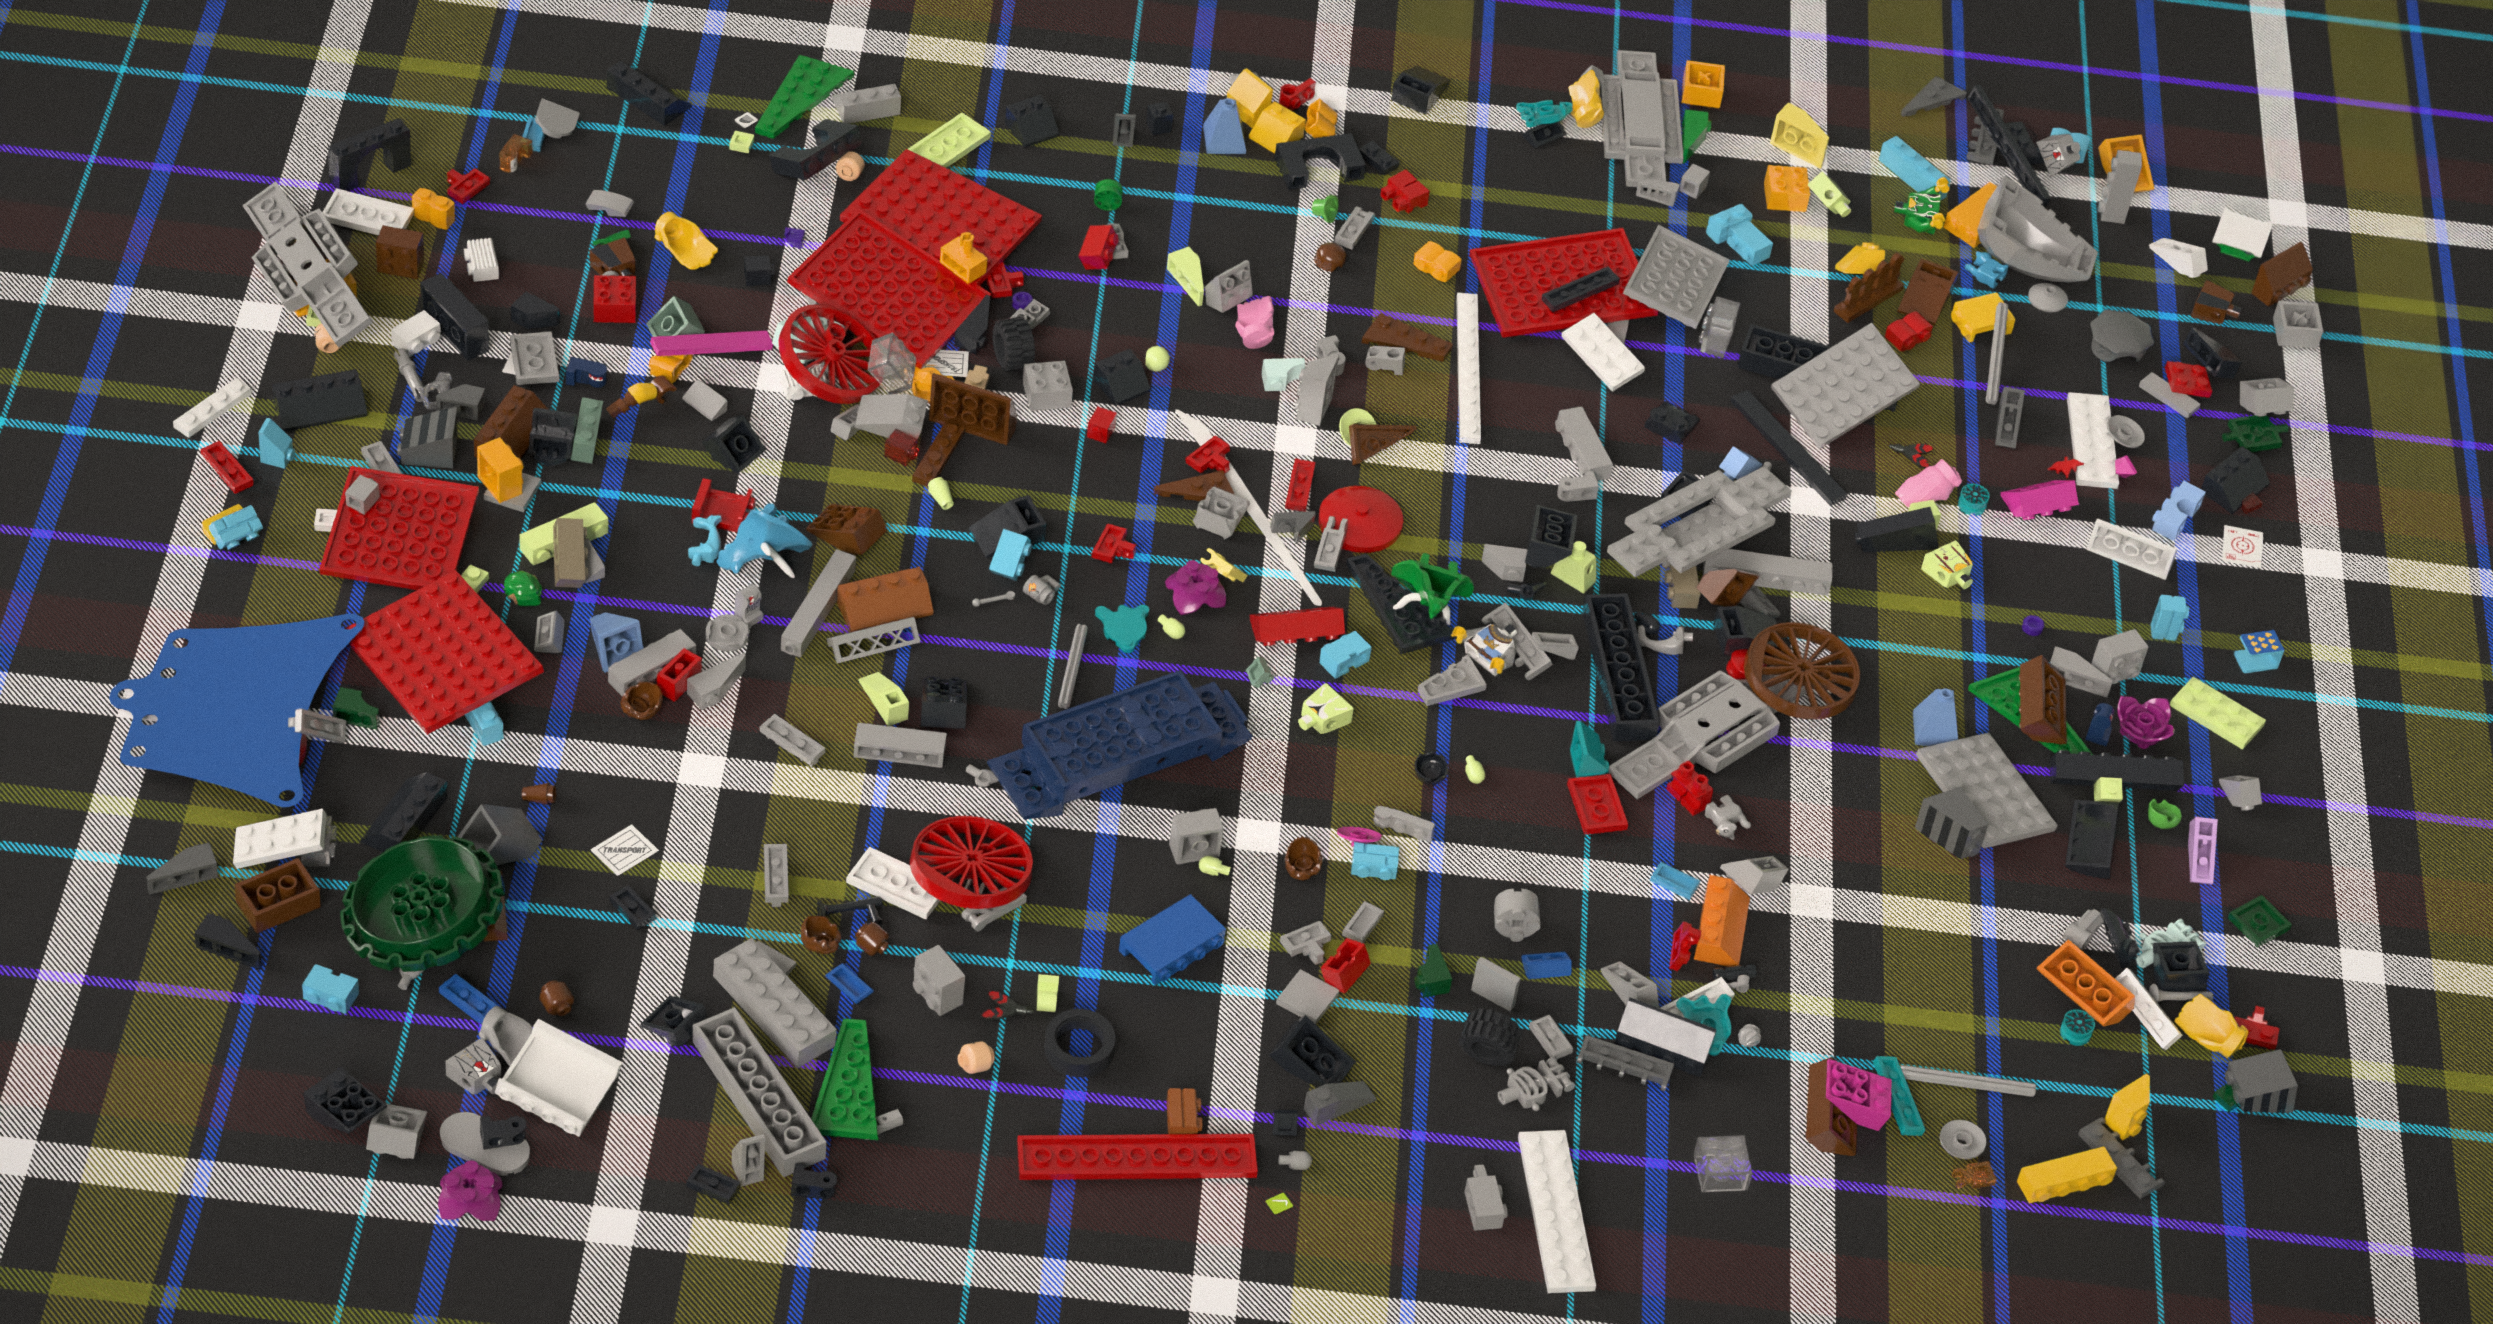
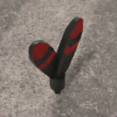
M1900 444L1889 445V448L1894 449V452L1901 454L1903 452L1918 467L1924 469L1929 467V463L1921 455L1931 452L1932 446L1927 444H1914L1905 447Z
M991 991L989 992L990 1000L1000 1007L987 1010L982 1014V1017L986 1020H998L1016 1014L1026 1016V1014H1033V1010L1027 1009V1006L1018 1005L1002 993Z

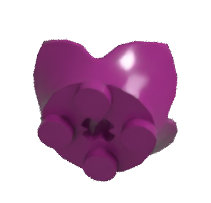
M1190 560L1165 581L1166 587L1174 591L1173 602L1180 615L1197 611L1203 603L1212 608L1225 607L1226 593L1219 580L1218 571L1207 565Z
M2120 697L2117 707L2121 727L2120 733L2128 740L2137 744L2142 749H2147L2149 745H2154L2173 736L2175 729L2172 725H2168L2171 718V707L2167 698L2150 699L2141 705L2133 697Z
M470 1160L442 1177L440 1181L442 1191L438 1199L441 1219L454 1220L461 1218L465 1213H470L476 1219L482 1221L496 1220L500 1210L498 1190L502 1188V1180L496 1173L478 1165L476 1161Z

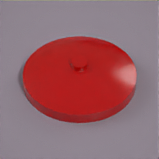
M1348 486L1335 490L1323 500L1319 510L1318 521L1322 533L1327 526L1330 516L1335 517V530H1339L1343 518L1348 519L1342 549L1352 552L1373 553L1384 550L1397 541L1403 527V514L1396 501L1386 493L1371 487Z

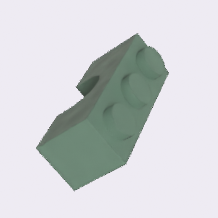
M582 397L571 460L592 464L603 401Z

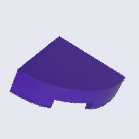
M785 227L786 241L791 246L801 249L805 230Z

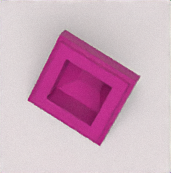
M2127 455L2115 460L2116 474L2127 478L2137 473Z

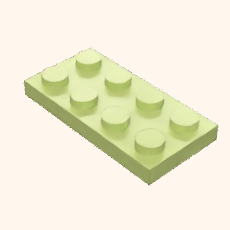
M960 113L908 148V150L947 168L990 139L991 132L964 113Z
M2192 677L2170 703V706L2242 750L2262 729L2266 722L2262 717L2195 677Z

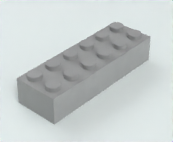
M752 938L714 959L713 977L797 1068L835 1046L837 1029Z

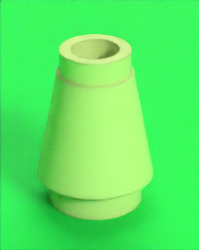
M942 477L931 480L928 484V492L943 510L951 508L954 502L948 482Z

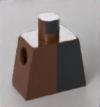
M625 237L590 249V266L600 275L608 271H615L619 276H633L635 274V258Z
M2206 280L2195 302L2191 317L2223 324L2227 315L2238 319L2242 308L2232 304L2234 298L2232 292Z

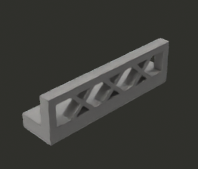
M914 617L826 638L828 647H833L836 663L920 643ZM911 627L913 640L905 641L899 637L904 628ZM884 633L894 637L889 646L879 642ZM864 638L873 642L870 650L866 652L858 647ZM846 643L853 649L849 656L841 658L838 645Z

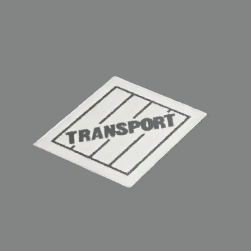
M940 350L923 368H935L943 376L967 377L969 352Z
M633 825L628 826L591 849L617 876L659 851Z

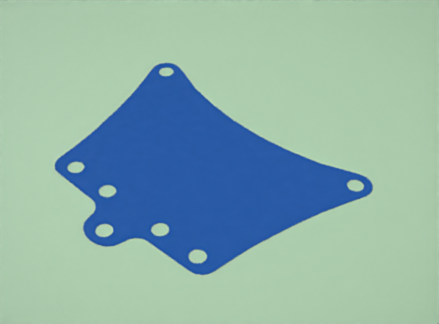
M344 614L275 625L208 629L185 628L171 632L166 638L152 672L148 676L141 679L124 680L114 686L110 692V703L116 708L128 710L133 715V721L120 754L121 762L127 766L168 772L240 791L280 807L296 805L303 798V787L299 770L302 734L295 732V727H288V718L295 717L296 709L309 710L314 694L324 675L338 654L364 627L363 618L356 614ZM347 619H352L356 621V626L347 630L341 627V623ZM178 638H186L189 641L188 645L183 648L174 647L173 642ZM166 668L176 670L175 676L171 678H163L160 674ZM123 689H131L134 692L133 696L129 699L119 698L118 693ZM147 715H155L158 718L157 722L153 725H144L142 719ZM136 746H143L146 752L142 756L135 757L130 754V750ZM285 790H291L295 793V797L289 801H282L279 795Z

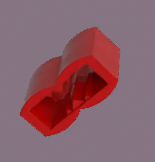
M1915 311L1906 315L1903 319L1891 323L1886 329L1885 338L1900 352L1907 349L1911 350L1916 344L1926 342L1931 337L1933 326Z

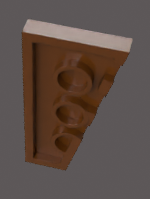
M1382 313L1378 315L1363 335L1361 342L1364 344L1373 342L1385 347L1405 348V353L1412 351L1416 352L1417 356L1444 362L1453 348V344Z

